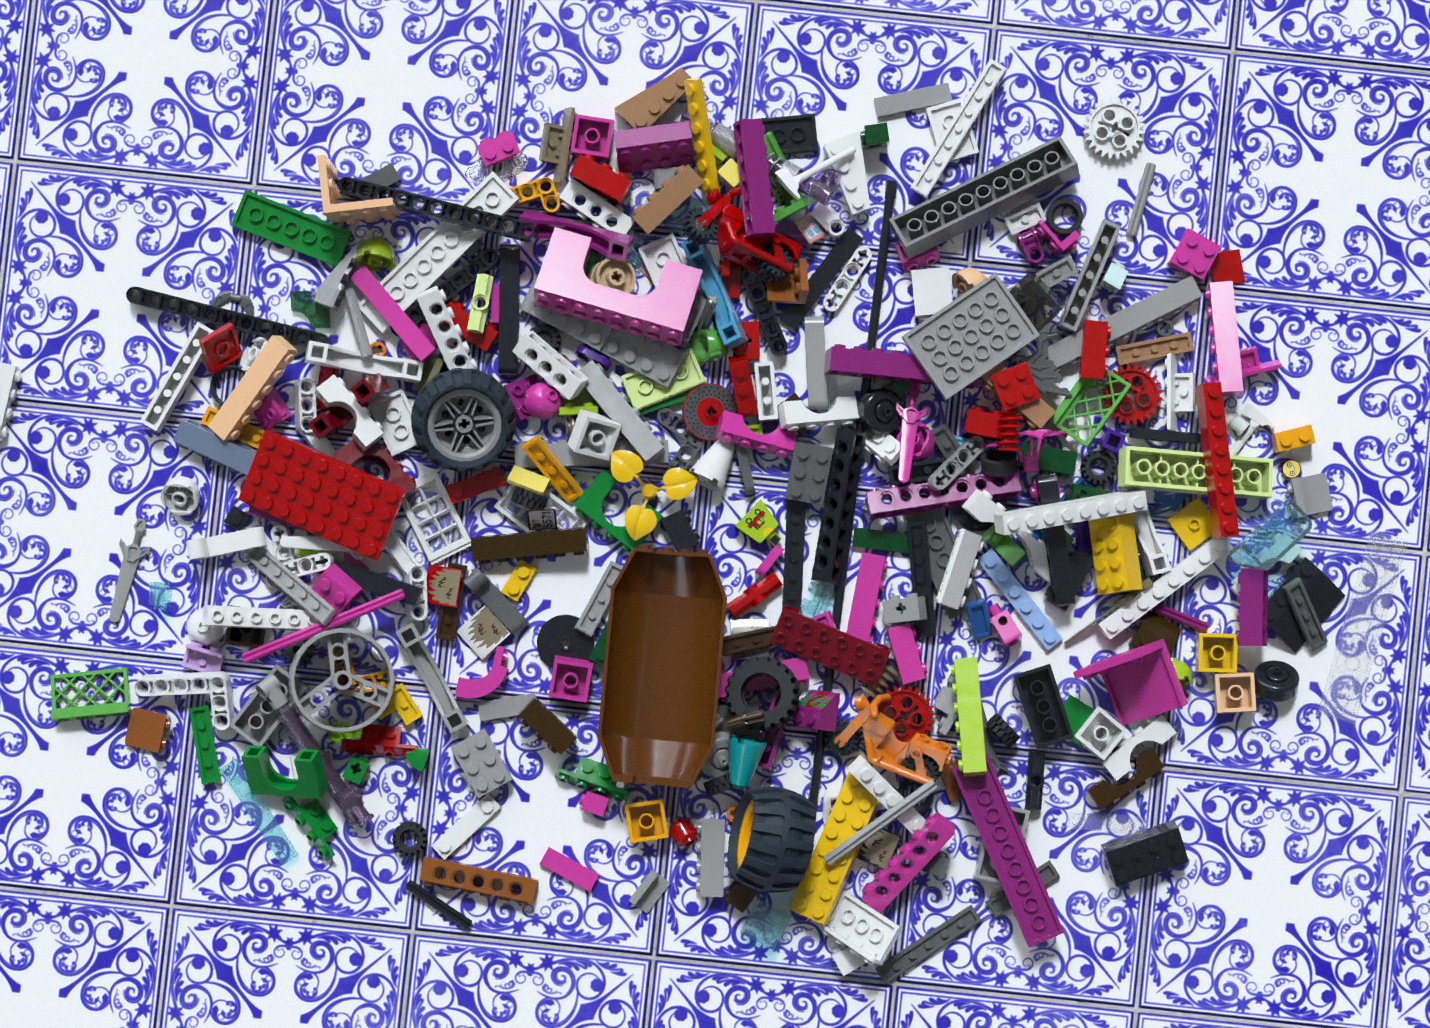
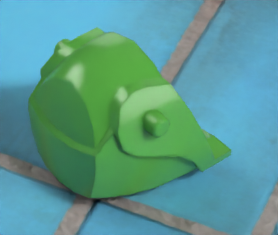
M714 327L700 329L693 332L690 337V346L697 362L718 361V359L728 355L729 347L724 345L718 329Z

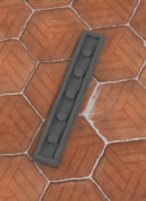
M970 904L884 961L883 965L875 967L886 985L982 920Z

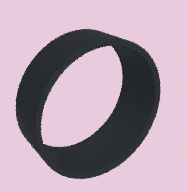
M228 365L212 376L210 391L215 401L220 405H223L225 402L218 397L216 392L218 378L230 370L240 371L245 374L246 372L241 367Z

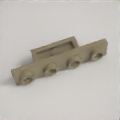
M574 107L564 109L562 126L546 122L543 127L538 160L555 164L553 182L556 184L563 183L567 177L566 165L570 158L569 146L572 141V127L576 118Z

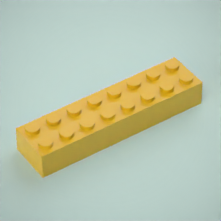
M850 772L846 776L819 838L805 877L799 884L789 907L790 910L823 925H828L863 843L831 866L826 863L824 856L873 822L880 802Z

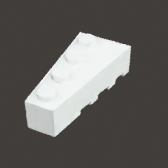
M860 130L825 143L823 146L828 159L851 146L856 150V153L831 166L851 218L870 210Z

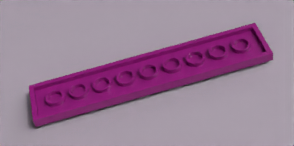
M986 753L987 775L964 777L963 771H959V765L951 769L1027 946L1030 948L1065 932L988 753Z

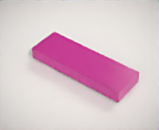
M548 847L539 863L589 892L599 876L596 872L551 847Z

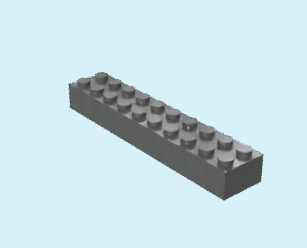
M1058 136L890 218L892 232L907 258L910 259L1080 176L1078 163L1062 137Z

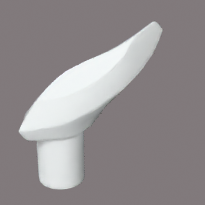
M827 789L824 792V826L830 815L831 800H836L839 792L829 793Z

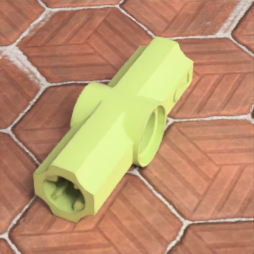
M477 274L467 331L477 334L484 333L493 276ZM477 300H484L486 304L484 307L478 308L475 302Z

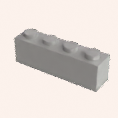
M702 818V823L698 822L697 834H701V842H697V853H701V861H697V873H700V881L696 880V892H700V897H723L725 819Z

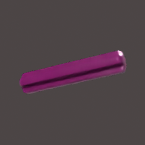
M1160 603L1154 607V613L1203 633L1208 629L1209 624Z

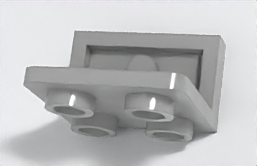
M1320 473L1287 480L1288 495H1291L1292 503H1290L1292 513L1295 514V518L1332 510L1333 505L1326 474Z

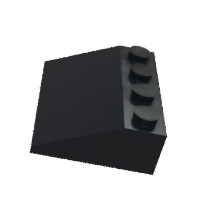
M1302 557L1268 596V630L1294 653L1306 641L1282 587L1295 578H1300L1320 624L1346 596L1306 557Z

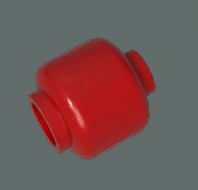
M677 818L671 823L672 827L669 830V834L676 845L688 847L697 840V830L690 819Z

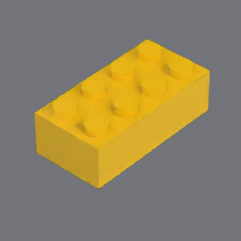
M1133 513L1088 520L1098 595L1117 594L1143 589Z

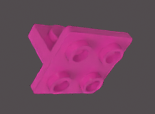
M274 385L271 392L263 398L261 406L253 412L264 430H271L276 424L292 416V413Z

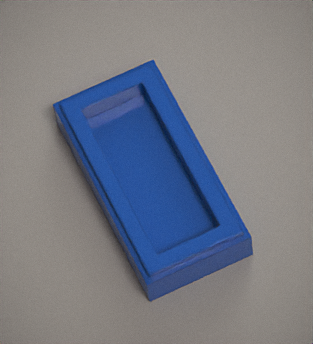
M984 598L965 603L973 639L977 640L992 636Z

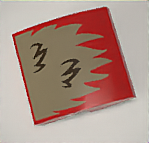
M428 565L426 577L427 603L458 608L464 570Z

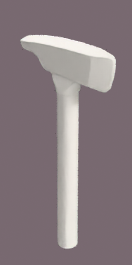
M851 146L797 176H792L788 168L776 171L775 175L783 187L795 199L800 200L801 197L797 190L803 181L856 153V150Z
M1250 403L1245 405L1241 413L1243 416L1251 419L1250 424L1230 449V455L1235 456L1259 426L1267 425L1272 429L1275 428L1274 424Z

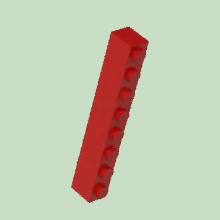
M1221 382L1202 383L1195 387L1213 540L1231 539L1239 536L1222 386Z

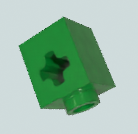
M360 754L350 757L342 777L361 785L371 763L367 762L368 758ZM359 763V768L362 770L355 773V769L352 767Z

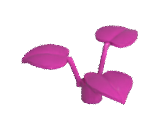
M1038 429L1020 432L1019 435L1030 436V452H1024V456H1022L1021 451H1017L1019 460L1023 461L1024 472L1039 471L1038 460L1043 439L1055 435L1067 438V431ZM1033 437L1038 438L1036 451H1034ZM996 442L989 443L984 446L983 451L991 446L998 445H996Z

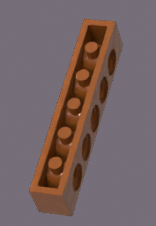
M425 856L419 880H423V884L435 886V883L442 884V888L453 890L454 887L461 888V892L472 894L473 891L480 892V896L488 898L496 895L499 896V900L510 902V899L518 900V904L529 906V902H534L539 879ZM442 868L446 871L444 879H439L436 876L437 869ZM457 872L465 875L464 882L459 883L455 880ZM476 876L483 878V886L478 887L474 884L473 880ZM495 880H500L503 884V888L499 891L495 890L492 886ZM513 884L521 886L522 892L520 894H514L511 891Z

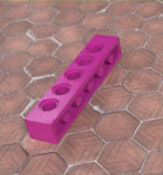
M938 812L933 816L930 815L924 822V826L913 833L912 839L900 847L899 853L888 860L887 866L875 874L874 880L863 887L862 901L881 913L955 834V825ZM935 833L936 836L930 837L928 834ZM921 846L924 849L916 850L915 848ZM904 860H910V861H911V862L908 863V864L903 863ZM893 873L898 874L897 877H892L890 875ZM879 887H885L886 889H885V890H879L878 888H879Z

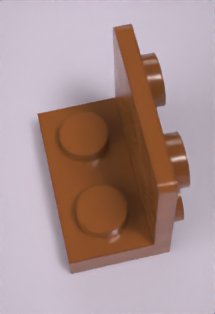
M799 259L797 267H794V270L779 284L773 283V281L770 284L766 282L767 302L806 303L809 292L807 259Z

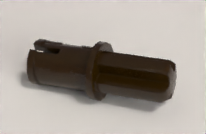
M762 710L747 714L742 712V715L726 718V726L728 730L742 726L747 728L748 725L764 722L765 714Z

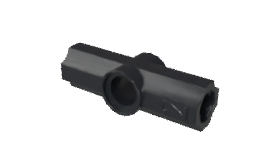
M1028 751L1024 809H1042L1045 752ZM1033 775H1037L1040 778V782L1036 786L1030 783V778Z

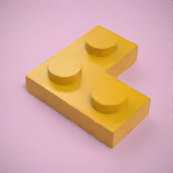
M401 683L393 688L390 702L379 719L381 720L397 710L405 724L409 725L423 716L404 684ZM370 704L374 711L378 709L377 706Z

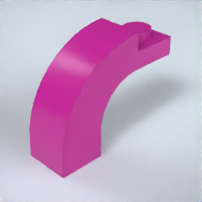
M496 647L492 669L485 677L477 680L459 677L455 696L479 698L496 690L506 678L509 667L502 666V662L506 663L508 652L505 651L506 647Z

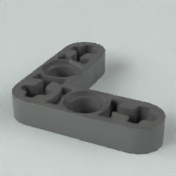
M662 408L657 414L658 422L685 440L668 464L667 471L671 469V466L675 467L678 464V461H675L677 457L682 462L687 463L685 467L682 464L679 467L686 470L706 440H702L701 443L699 441L694 443L692 436L689 435L688 439L684 437L689 433L688 429L683 433H679L676 430V425L679 422L684 423L683 418L669 408ZM669 412V417L673 420L674 417L678 418L672 428L669 426L671 424L670 421H662L661 413ZM683 449L691 450L692 456L690 459H683L681 457Z

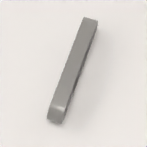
M980 436L968 438L928 478L929 487L934 491L946 488L983 451L985 446L984 440ZM976 441V448L969 450L974 445L973 442ZM960 452H963L966 455L965 462L960 461ZM948 464L954 468L952 475L946 470ZM942 476L945 477L939 481L940 485L935 484L937 482V478H940Z

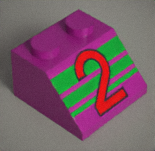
M812 689L800 701L799 707L796 708L792 726L835 732L840 693Z

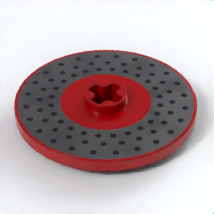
M714 383L699 385L693 388L684 399L682 406L684 424L689 432L699 439L706 441L718 440L715 437L719 417L724 410L738 414L737 403L733 395L721 385ZM709 408L712 411H714V414H712L710 417L709 414L706 413V410H708Z

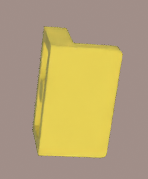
M516 465L513 466L507 478L509 484L542 496L545 495L550 478Z

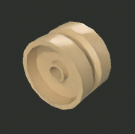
M607 258L593 266L589 272L588 279L596 284L630 293L635 286L636 274L632 265L627 260L621 261Z

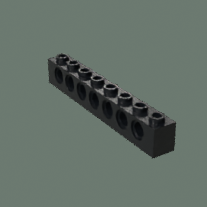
M837 428L811 580L841 585L867 433Z

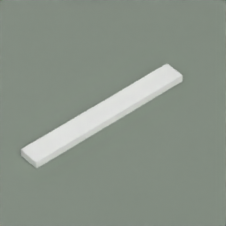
M990 58L910 189L927 198L1007 68Z

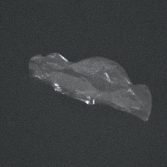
M521 153L499 162L502 165V169L495 174L503 182L512 179L526 169L528 156ZM480 159L465 170L464 176L469 182L478 185L493 171L491 166L486 168L483 160Z

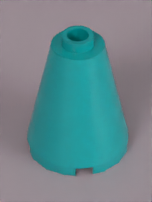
M729 735V781L733 784V788L744 789V787L749 786L767 746L766 741L758 739L755 742L756 740L749 736Z

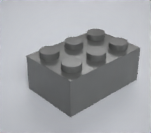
M795 441L785 494L786 499L823 505L833 447Z

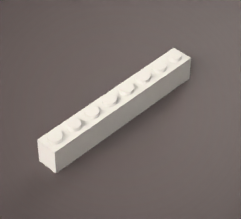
M1132 489L994 513L995 531L998 534L1008 535L1148 510L1146 491Z
M1212 537L1173 566L1170 571L1165 572L1153 581L1154 584L1146 590L1140 592L1137 596L1135 595L1127 604L1116 609L1097 623V627L1107 640L1112 639L1233 548L1227 539L1213 540Z

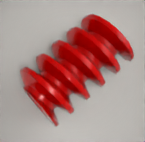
M999 411V414L1004 417L998 419V422L1003 425L998 426L997 429L1003 433L997 434V437L1002 440L996 442V445L1001 447L996 450L1019 451L1020 448L1015 446V444L1021 443V440L1017 439L1016 436H1019L1020 433L1017 431V428H1021L1022 425L1017 423V421L1022 420L1023 417L1019 416L1018 412Z

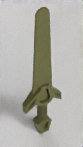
M1150 577L1142 582L1143 589L1129 591L1113 603V607L1067 639L1064 644L1074 639L1115 608L1119 609L1127 604L1135 595L1137 596V594L1154 584Z

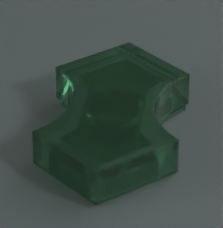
M309 290L290 291L291 311L304 314L310 321L311 329L331 328L330 308L318 306L313 301Z

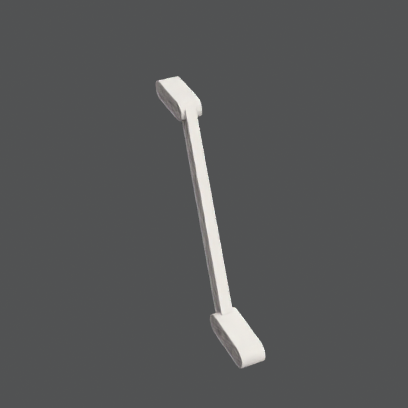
M302 378L294 384L295 428L312 449L331 456L337 451L326 437L318 439L310 427L308 430L303 428L302 423L304 420L309 423L317 415L315 382L311 378ZM302 382L308 385L307 392L301 389ZM303 401L307 402L309 405V409L307 411L303 410L302 408ZM392 528L384 548L403 572L404 582L423 588L417 606L405 603L406 617L411 621H421L428 614L426 570L417 562ZM414 569L418 571L417 579L412 576ZM416 607L420 611L419 617H415L413 613Z

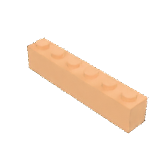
M272 335L208 427L223 441L237 439L241 434L240 431L243 426L251 420L253 412L261 406L263 398L271 392L273 384L283 375V370L294 360V355L298 350L282 336Z

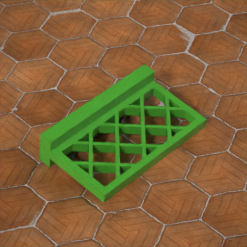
M1109 369V382L1098 383L1096 381V384H1093L1094 380L1078 379L1069 391L1072 393V397L1066 396L1056 412L1049 419V422L1055 428L1067 431V435L1088 448L1129 392L1132 385ZM1121 383L1126 386L1121 393L1114 394L1112 384ZM1110 385L1111 394L1100 396L1099 387ZM1097 387L1098 397L1087 399L1086 392L1091 388ZM1112 398L1113 405L1111 408L1103 409L1101 400ZM1099 400L1100 410L1089 412L1088 402ZM1085 403L1087 412L1076 414V406ZM1101 413L1102 420L1100 423L1092 425L1090 415ZM1088 416L1089 425L1078 427L1077 418ZM1074 418L1076 428L1066 429L1063 427L1066 420ZM1090 429L1091 435L1087 441L1081 439L1079 431Z
M128 668L50 675L51 720L54 722L131 714ZM116 673H123L124 680L118 686L111 679ZM97 675H103L106 678L100 687L92 682ZM78 677H84L87 680L81 689L73 684ZM56 679H65L68 682L62 691L56 688ZM109 681L117 687L110 696L102 691ZM90 683L98 689L91 698L83 693ZM72 685L78 692L70 700L64 693ZM119 690L125 694V702L117 703L112 698ZM101 692L107 699L103 704L98 705L93 700ZM80 694L88 699L84 706H77L74 703ZM61 696L65 697L69 703L64 708L57 709V701Z

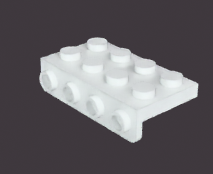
M844 890L828 925L821 923L818 925L823 929L822 933L831 938L832 936L836 937L837 943L844 947L846 945L849 946L850 952L857 956L861 954L864 956L863 960L870 965H874V963L883 965L903 929Z

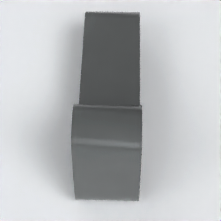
M476 568L463 580L515 636L529 624L528 620L479 568Z

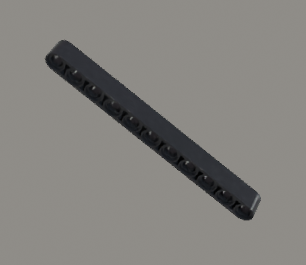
M343 177L338 182V189L345 196L357 200L381 199V195L388 192L387 198H393L394 204L401 211L528 243L536 241L539 235L536 227L526 221L351 177ZM352 183V188L346 191V185ZM366 188H370L369 194L364 196L363 191ZM406 197L405 202L399 205V199ZM420 201H423V202H424L423 207L420 208V209H417V208H416L417 204H418ZM437 206H441V211L435 214V208ZM459 210V216L452 218L453 212ZM477 215V221L471 223V217ZM495 219V225L488 227L489 221ZM509 224H514L513 230L507 232V226ZM532 228L531 235L524 236L525 230Z
M133 286L126 292L127 300L133 304L220 326L227 324L224 320L225 315L230 313L233 316L232 324H234L236 330L271 338L272 335L281 336L280 330L286 327L289 330V335L284 339L291 344L307 347L309 341L317 342L319 337H324L326 344L331 345L330 337L324 333L142 287ZM135 290L140 292L138 300H134L132 297V293ZM156 294L159 297V302L153 305L151 297ZM172 299H175L178 303L177 308L174 310L169 307V302ZM190 304H194L196 307V312L192 315L188 312ZM210 308L215 312L212 319H208L206 316V312ZM246 318L252 321V325L248 329L243 326V321ZM266 322L270 325L268 333H264L261 329L262 325ZM301 332H305L308 336L307 341L304 343L300 342L298 338Z

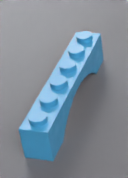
M692 240L690 242L685 241L681 245L691 266L703 270L701 284L707 297L711 295L718 298L714 316L724 345L733 349L747 342V336L707 244L698 246V242L694 245Z

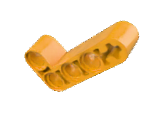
M548 177L539 178L510 188L520 199L512 208L541 199L543 207L548 214H556L561 209L554 182ZM548 182L551 184V189L543 191L541 190V185ZM526 188H530L533 190V194L530 197L523 196V191ZM554 200L557 202V207L552 210L548 209L547 203Z

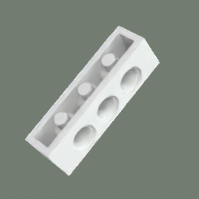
M571 178L559 196L562 206L568 210L573 208L577 211L576 215L586 221L588 218L593 222L592 226L628 235L635 225V221L573 178ZM580 196L586 199L585 204L581 206L575 203L576 198ZM594 207L602 210L599 216L591 214V210ZM609 218L617 220V225L614 227H609L606 223Z
M534 331L524 333L512 351L520 361L528 364L534 373L542 376L548 385L555 387L560 395L566 399L571 400L577 397L589 380L587 376ZM548 363L551 365L552 370L549 369ZM562 375L566 378V382L563 381Z

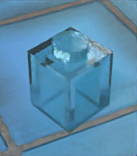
M150 582L149 605H154V609L166 610V606H171L172 583Z

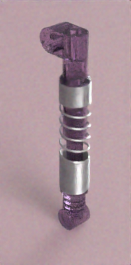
M688 107L683 109L679 122L690 121ZM709 120L712 144L733 159L737 158L734 131L721 123H713ZM766 153L767 163L769 164L768 175L774 177L775 181L779 184L781 183L776 177L775 172L780 169L788 168L792 176L805 172L802 167L800 168L788 160L784 161L783 157L777 158L775 153ZM826 169L817 179L810 177L803 181L797 191L826 205L837 192L841 174L834 169Z

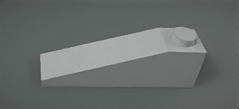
M361 238L326 277L320 287H316L313 293L315 303L336 312L338 311L344 297V290L347 289L351 280L350 276L354 274L358 264L356 259L359 247L365 239Z

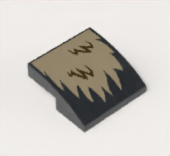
M885 828L881 829L863 842L857 859L883 870L887 866L888 860L893 856L901 836Z

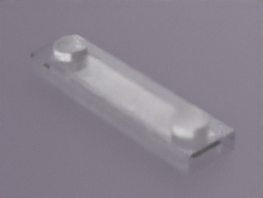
M1070 808L1068 828L1130 835L1145 830L1147 825V818L1072 808Z

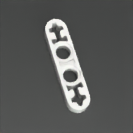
M861 246L856 249L823 301L824 309L834 312L840 307L872 257L868 247ZM866 251L868 258H863L860 262L863 265L862 268L857 263L852 262L853 259L856 262L859 259L860 255L858 252ZM850 266H855L858 269L856 276L848 275L847 269ZM839 282L847 284L848 289L845 292L837 290ZM834 291L837 295L842 296V299L837 297L835 300L837 306L829 308L827 300H832L834 294H831V292Z

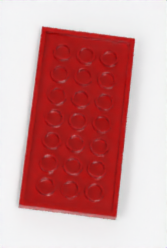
M265 429L238 500L377 562L380 559L407 490L270 429Z

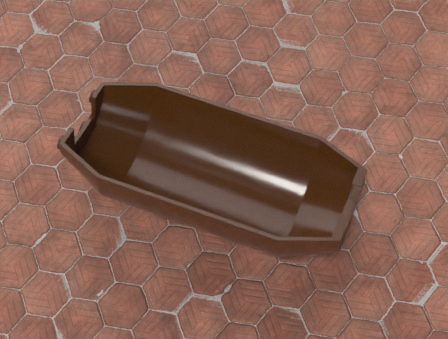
M639 544V548H633L611 587L598 739L612 780L615 782L691 788L714 747L727 596L709 550L697 549V553L690 549H680V552H672L673 548L661 547V551L651 549V545Z

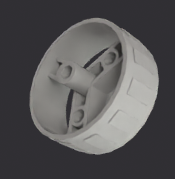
M350 628L326 630L311 637L295 654L288 674L289 694L300 715L308 723L319 729L335 733L357 731L378 719L388 706L393 692L394 670L384 648L371 636ZM346 634L359 637L378 652L386 669V688L351 674ZM325 636L330 677L298 700L294 681L296 666L307 647L317 639ZM335 646H339L343 650V654L340 657H336L332 653ZM342 659L345 671L334 672V661ZM339 675L343 676L345 679V683L343 686L339 685L337 682V678ZM353 680L361 683L358 693L348 690ZM330 682L332 688L338 691L327 696L322 689ZM366 686L371 687L373 690L371 697H366L363 694V689ZM342 692L378 707L375 713L367 720L346 728L327 726L311 717L312 714ZM315 693H320L323 696V700L319 704L313 702L312 697Z

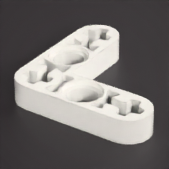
M283 524L275 525L272 528L271 537L276 558L287 568L288 566L290 568L297 567L298 570L292 572L298 577L324 571L334 563V558L330 553H318L297 559L294 548H288L289 555L283 557L281 554L282 546L279 544V541L282 537L291 536L290 529L287 525ZM284 530V534L281 536L277 535V532ZM323 557L328 559V562L325 564L316 565V561L323 560ZM306 560L311 563L309 571L303 569V562Z

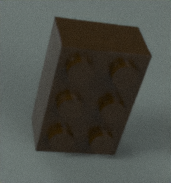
M535 696L518 713L520 716L519 721L525 727L530 725L534 729L533 734L540 741L545 739L548 742L547 747L554 754L558 752L561 755L577 738L576 734Z

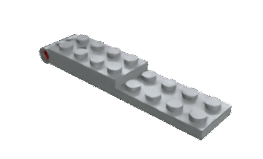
M539 275L536 276L519 309L669 388L687 355L686 353L661 340L654 341L641 334L633 335L627 330H616L610 325H599L586 318L578 319L572 314H561L556 312L555 309L537 306V304H534V287Z

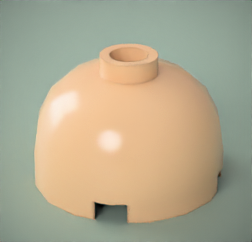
M963 268L952 275V285L954 289L958 288L961 294L957 296L960 297L985 280L987 276L975 268Z

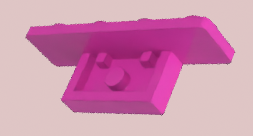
M1256 346L1240 350L1242 377H1256L1259 375L1258 373L1265 371L1266 373H1272L1277 371V368L1282 367L1278 360L1260 363ZM1216 375L1204 378L1205 383H1214V380H1217Z

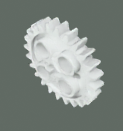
M1109 98L1108 103H1106L1103 99L1101 106L1097 103L1094 105L1096 111L1090 108L1089 113L1092 116H1085V119L1089 121L1083 123V126L1088 128L1083 131V134L1088 135L1085 142L1091 141L1088 148L1095 147L1094 154L1100 151L1101 158L1105 154H1108V160L1112 158V155L1118 160L1120 154L1123 158H1126V152L1133 154L1132 147L1138 149L1139 145L1136 142L1143 141L1139 137V135L1145 134V131L1140 130L1145 124L1139 122L1143 116L1137 117L1136 114L1139 112V109L1133 111L1134 104H1131L1129 107L1126 106L1127 100L1120 103V98H1117L1115 102H1113L1112 98ZM1104 113H1112L1114 117L1113 120H1106L1104 117ZM1122 120H1129L1131 127H1123ZM1113 125H1116L1115 133L1111 132ZM1097 130H1104L1106 132V137H1098L1096 133ZM1121 132H1125V133L1127 132V133H1129V136H1126L1125 134H1123V133H1121ZM1121 137L1124 144L1121 146L1116 145L1114 138Z

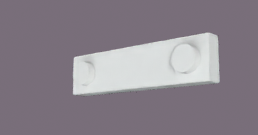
M487 793L444 833L432 847L445 860L498 811L501 806Z

